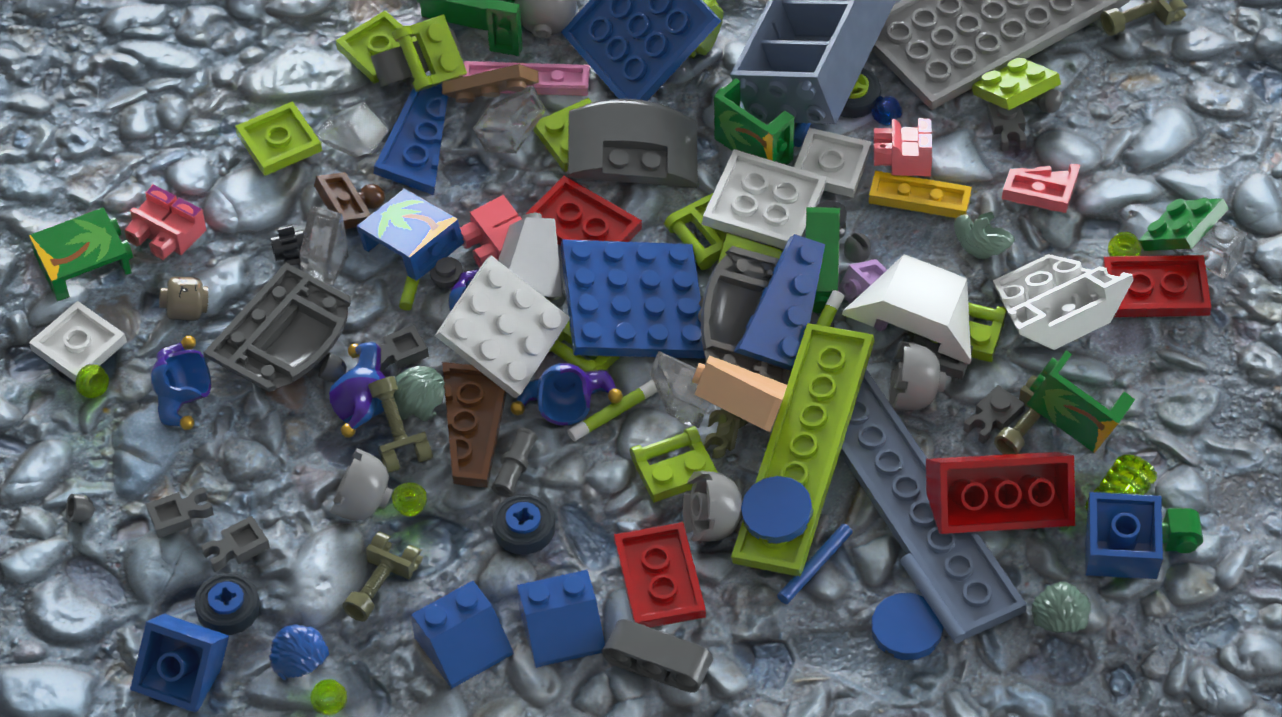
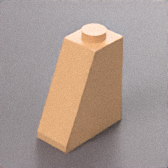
M710 355L705 365L698 364L692 380L693 383L698 384L694 395L771 432L787 388L786 384Z

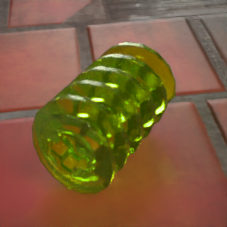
M1124 454L1116 459L1113 466L1108 470L1107 475L1103 477L1100 485L1093 492L1144 495L1151 488V484H1154L1157 480V472L1149 462L1141 457ZM1088 500L1086 501V510H1087V511H1088Z

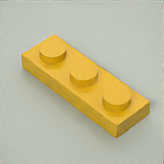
M875 171L868 203L957 218L960 215L967 214L972 187Z

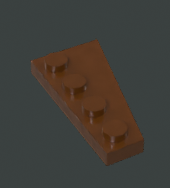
M442 362L453 484L488 488L507 392L473 365Z

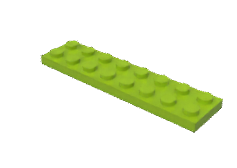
M807 323L755 484L764 478L774 476L789 477L798 481L810 494L813 508L812 518L810 517V521L803 534L791 541L778 544L768 543L765 539L760 537L758 539L752 536L745 527L743 520L731 555L733 564L801 576L875 342L873 334Z

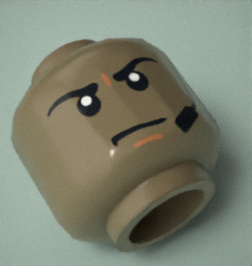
M171 277L167 282V288H160L159 308H166V315L171 320L196 321L201 317L202 313H207L208 286H203L199 278Z

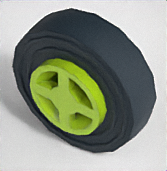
M865 68L862 69L842 110L841 117H864L878 107L881 98V86L879 79L873 72Z

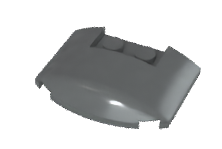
M608 99L589 103L578 109H572L568 114V178L697 188V121L671 107L638 99Z
M732 246L725 252L727 255L715 266L705 290L701 312V337L704 355L707 360L710 355L787 385L791 374L790 370L734 352L746 331L750 317L754 315L761 301L759 299L764 289L768 286L779 259Z
M285 263L203 352L204 357L268 392L289 385L312 370L332 349L346 325L351 298L349 295Z

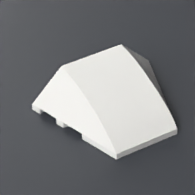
M904 254L843 310L842 315L874 327L876 320L880 319L941 343L938 350L939 353L967 364L971 362L967 278Z
M1048 254L993 280V284L1019 334L1055 350L1111 323L1133 282V276L1124 272L1120 277L1110 275L1107 272V268L1098 267L1093 270L1082 268L1079 261Z

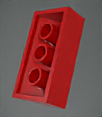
M1062 452L926 459V494L940 534L1076 526L1074 455Z

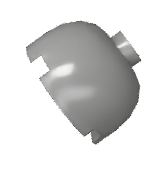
M514 0V3L520 4L521 25L539 38H549L551 35L560 33L574 18L577 0Z
M901 341L894 359L901 361L897 363L896 369H892L889 403L892 404L894 410L919 411L934 401L937 392L944 391L946 372L940 371V362L937 356L927 347Z
M357 448L352 456L354 458L352 464L347 467L333 500L335 503L329 511L337 516L353 521L371 517L378 506L385 509L393 489L387 487L389 475L384 464L370 453Z
M707 471L694 472L687 484H693L691 494L684 493L683 498L686 532L693 530L694 536L690 538L692 541L710 542L723 540L733 533L740 519L743 518L741 510L743 498H741L736 484L724 474Z

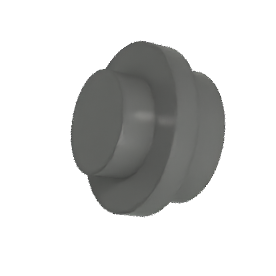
M442 258L429 271L430 278L441 288H452L458 282L460 274L463 273L462 265L455 258Z

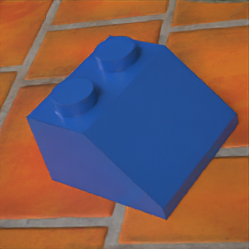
M1089 492L1085 537V575L1157 579L1163 561L1162 497L1155 495Z
M588 569L517 585L519 610L535 668L602 653L605 641Z
M474 580L411 614L414 638L451 689L513 655V649L493 606Z
M162 614L146 621L130 690L195 713L198 712L221 671L229 636L167 614Z

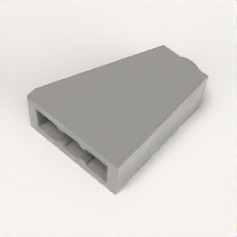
M540 213L524 214L521 220L509 226L498 261L550 302L562 297L555 219L542 218Z

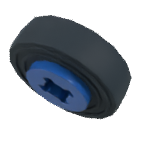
M518 494L505 499L498 505L493 514L492 531L497 543L506 551L514 554H532L541 551L550 543L555 533V516L550 505L542 498L531 494Z
M223 573L211 577L201 585L196 593L194 607L199 622L205 628L226 635H234L243 632L254 623L259 614L260 600L256 587L246 577L238 574Z

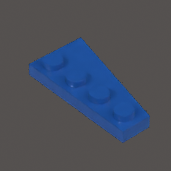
M442 84L416 92L413 87L374 165L373 174L434 195L448 96L442 94Z
M797 234L789 238L773 270V276L759 299L761 301L754 315L750 317L746 331L734 352L792 371L806 325L811 320L825 244Z

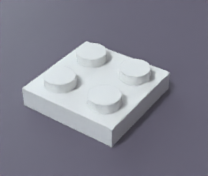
M809 128L794 167L827 177L824 191L854 198L871 152L872 142Z
M77 301L34 337L29 344L31 351L80 384L120 349L127 340L122 331Z

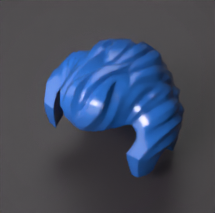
M295 624L285 626L276 634L272 641L269 660L271 661L270 666L273 671L285 681L287 678L301 677L312 673L313 670L325 662L329 655V649L318 630L311 626L304 627Z

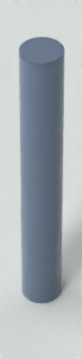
M911 553L904 555L900 559V563L955 644L962 642L967 635Z

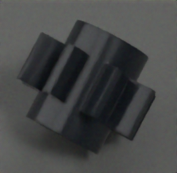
M292 225L278 227V235L270 237L275 261L284 260V263L290 265L301 264L300 256L308 254L303 230L294 232Z

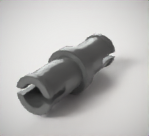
M519 428L516 431V436L509 451L505 452L500 460L502 467L495 482L492 484V490L500 496L511 497L513 495L521 473L526 472L529 465L527 459L538 437L527 428Z

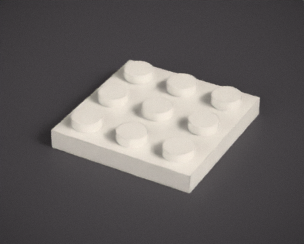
M734 149L704 212L702 225L784 249L789 238L794 234L804 237L806 233V207H816L826 186L827 177Z
M491 255L484 261L435 334V337L512 397L517 398L531 380L570 317Z

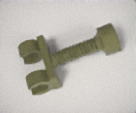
M1144 0L1145 3L1122 12L1117 8L1102 12L1101 24L1104 31L1112 36L1124 31L1125 23L1154 12L1166 26L1171 24V21L1177 22L1182 20L1187 15L1182 9L1188 6L1183 0H1172L1169 4L1165 0Z
M1035 375L1031 376L1026 385L1020 390L1019 400L1024 402L1025 406L1029 409L1013 428H1003L994 438L996 448L1003 455L1018 454L1025 445L1023 436L1041 416L1027 405V402L1034 394L1029 388L1037 378Z
M386 377L368 384L372 398H378L382 401L381 403L383 404L384 411H386L385 414H387L386 418L389 421L388 424H390L392 436L395 437L394 442L378 447L382 463L386 467L387 472L391 473L400 469V464L394 450L410 444L414 446L419 463L432 459L433 454L425 431L409 437L405 434L406 431H404L405 428H403L404 425L402 424V419L399 418V411L393 398L394 392L398 390L395 377Z
M722 408L710 413L708 428L715 422H718L716 433L707 435L704 443L705 449H708L711 445H718V447L713 449L712 458L715 459L723 457L727 449L729 451L735 449L738 429L750 423Z
M380 531L377 532L371 544L366 548L367 562L378 567L360 592H351L342 604L343 610L357 621H366L374 610V604L371 600L389 574L392 572L410 580L413 576V571H416L422 562L423 556L419 555L422 549L408 545L402 557L389 553L392 543L388 541L392 536Z

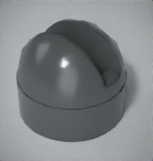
M1051 89L1037 96L1036 104L1041 112L1054 113L1060 108L1064 94L1058 90Z
M854 233L846 239L844 255L848 260L862 262L869 258L871 244L866 235Z
M328 353L321 364L318 377L328 382H336L346 373L347 366L345 361L337 355Z
M70 494L66 503L67 520L78 523L88 521L94 514L92 500L88 496Z

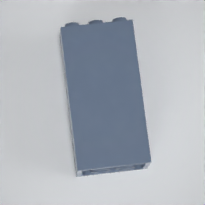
M768 0L730 74L732 81L735 78L741 81L740 100L745 111L762 122H772L783 111H786L794 116V123L836 124L896 0Z

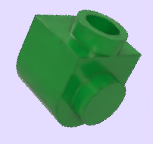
M1167 508L1162 522V537L1165 551H1177L1183 554L1191 553L1203 543L1200 515L1196 510L1190 508Z

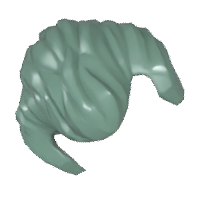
M992 211L979 215L974 223L967 214L960 215L954 222L955 234L961 246L966 252L979 259L999 255L1011 247L1015 241L1014 236L1005 229L991 227L990 221L995 218Z
M415 366L398 374L395 377L398 390L394 392L393 398L399 411V418L404 420L414 415L423 422H426L436 417L437 414L433 410L442 403L445 394V382L441 374L436 369L428 366Z
M1057 582L1053 585H1048L1043 592L1035 597L1032 603L1031 612L1034 624L1055 633H1073L1083 630L1089 622L1091 602L1087 596L1080 593L1075 585L1068 582Z

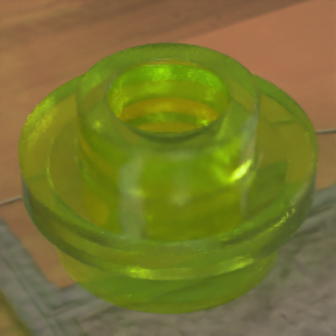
M1130 232L1117 233L1109 241L1108 254L1110 256L1141 255V244L1138 238Z
M96 364L85 365L80 369L76 377L77 391L87 398L101 396L109 386L107 373L101 366Z
M403 483L396 487L392 493L394 508L404 516L419 514L427 503L426 491L417 483Z
M322 680L315 685L311 692V705L320 714H336L347 703L346 689L335 680ZM327 697L335 698L331 701H323Z

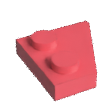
M1069 164L1068 171L1051 172L1050 166H1042L1035 169H1010L1003 188L1002 199L1066 213L1079 175L1080 165Z

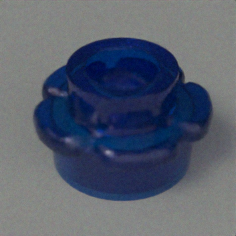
M878 96L876 104L871 111L873 118L882 125H891L892 119L897 120V118H901L903 113L899 102L892 96Z

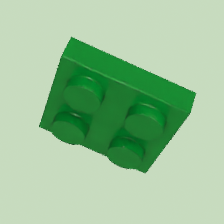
M1204 197L1198 200H1175L1166 207L1167 211L1158 220L1148 226V231L1138 241L1144 251L1192 249L1229 208L1223 198L1208 199Z

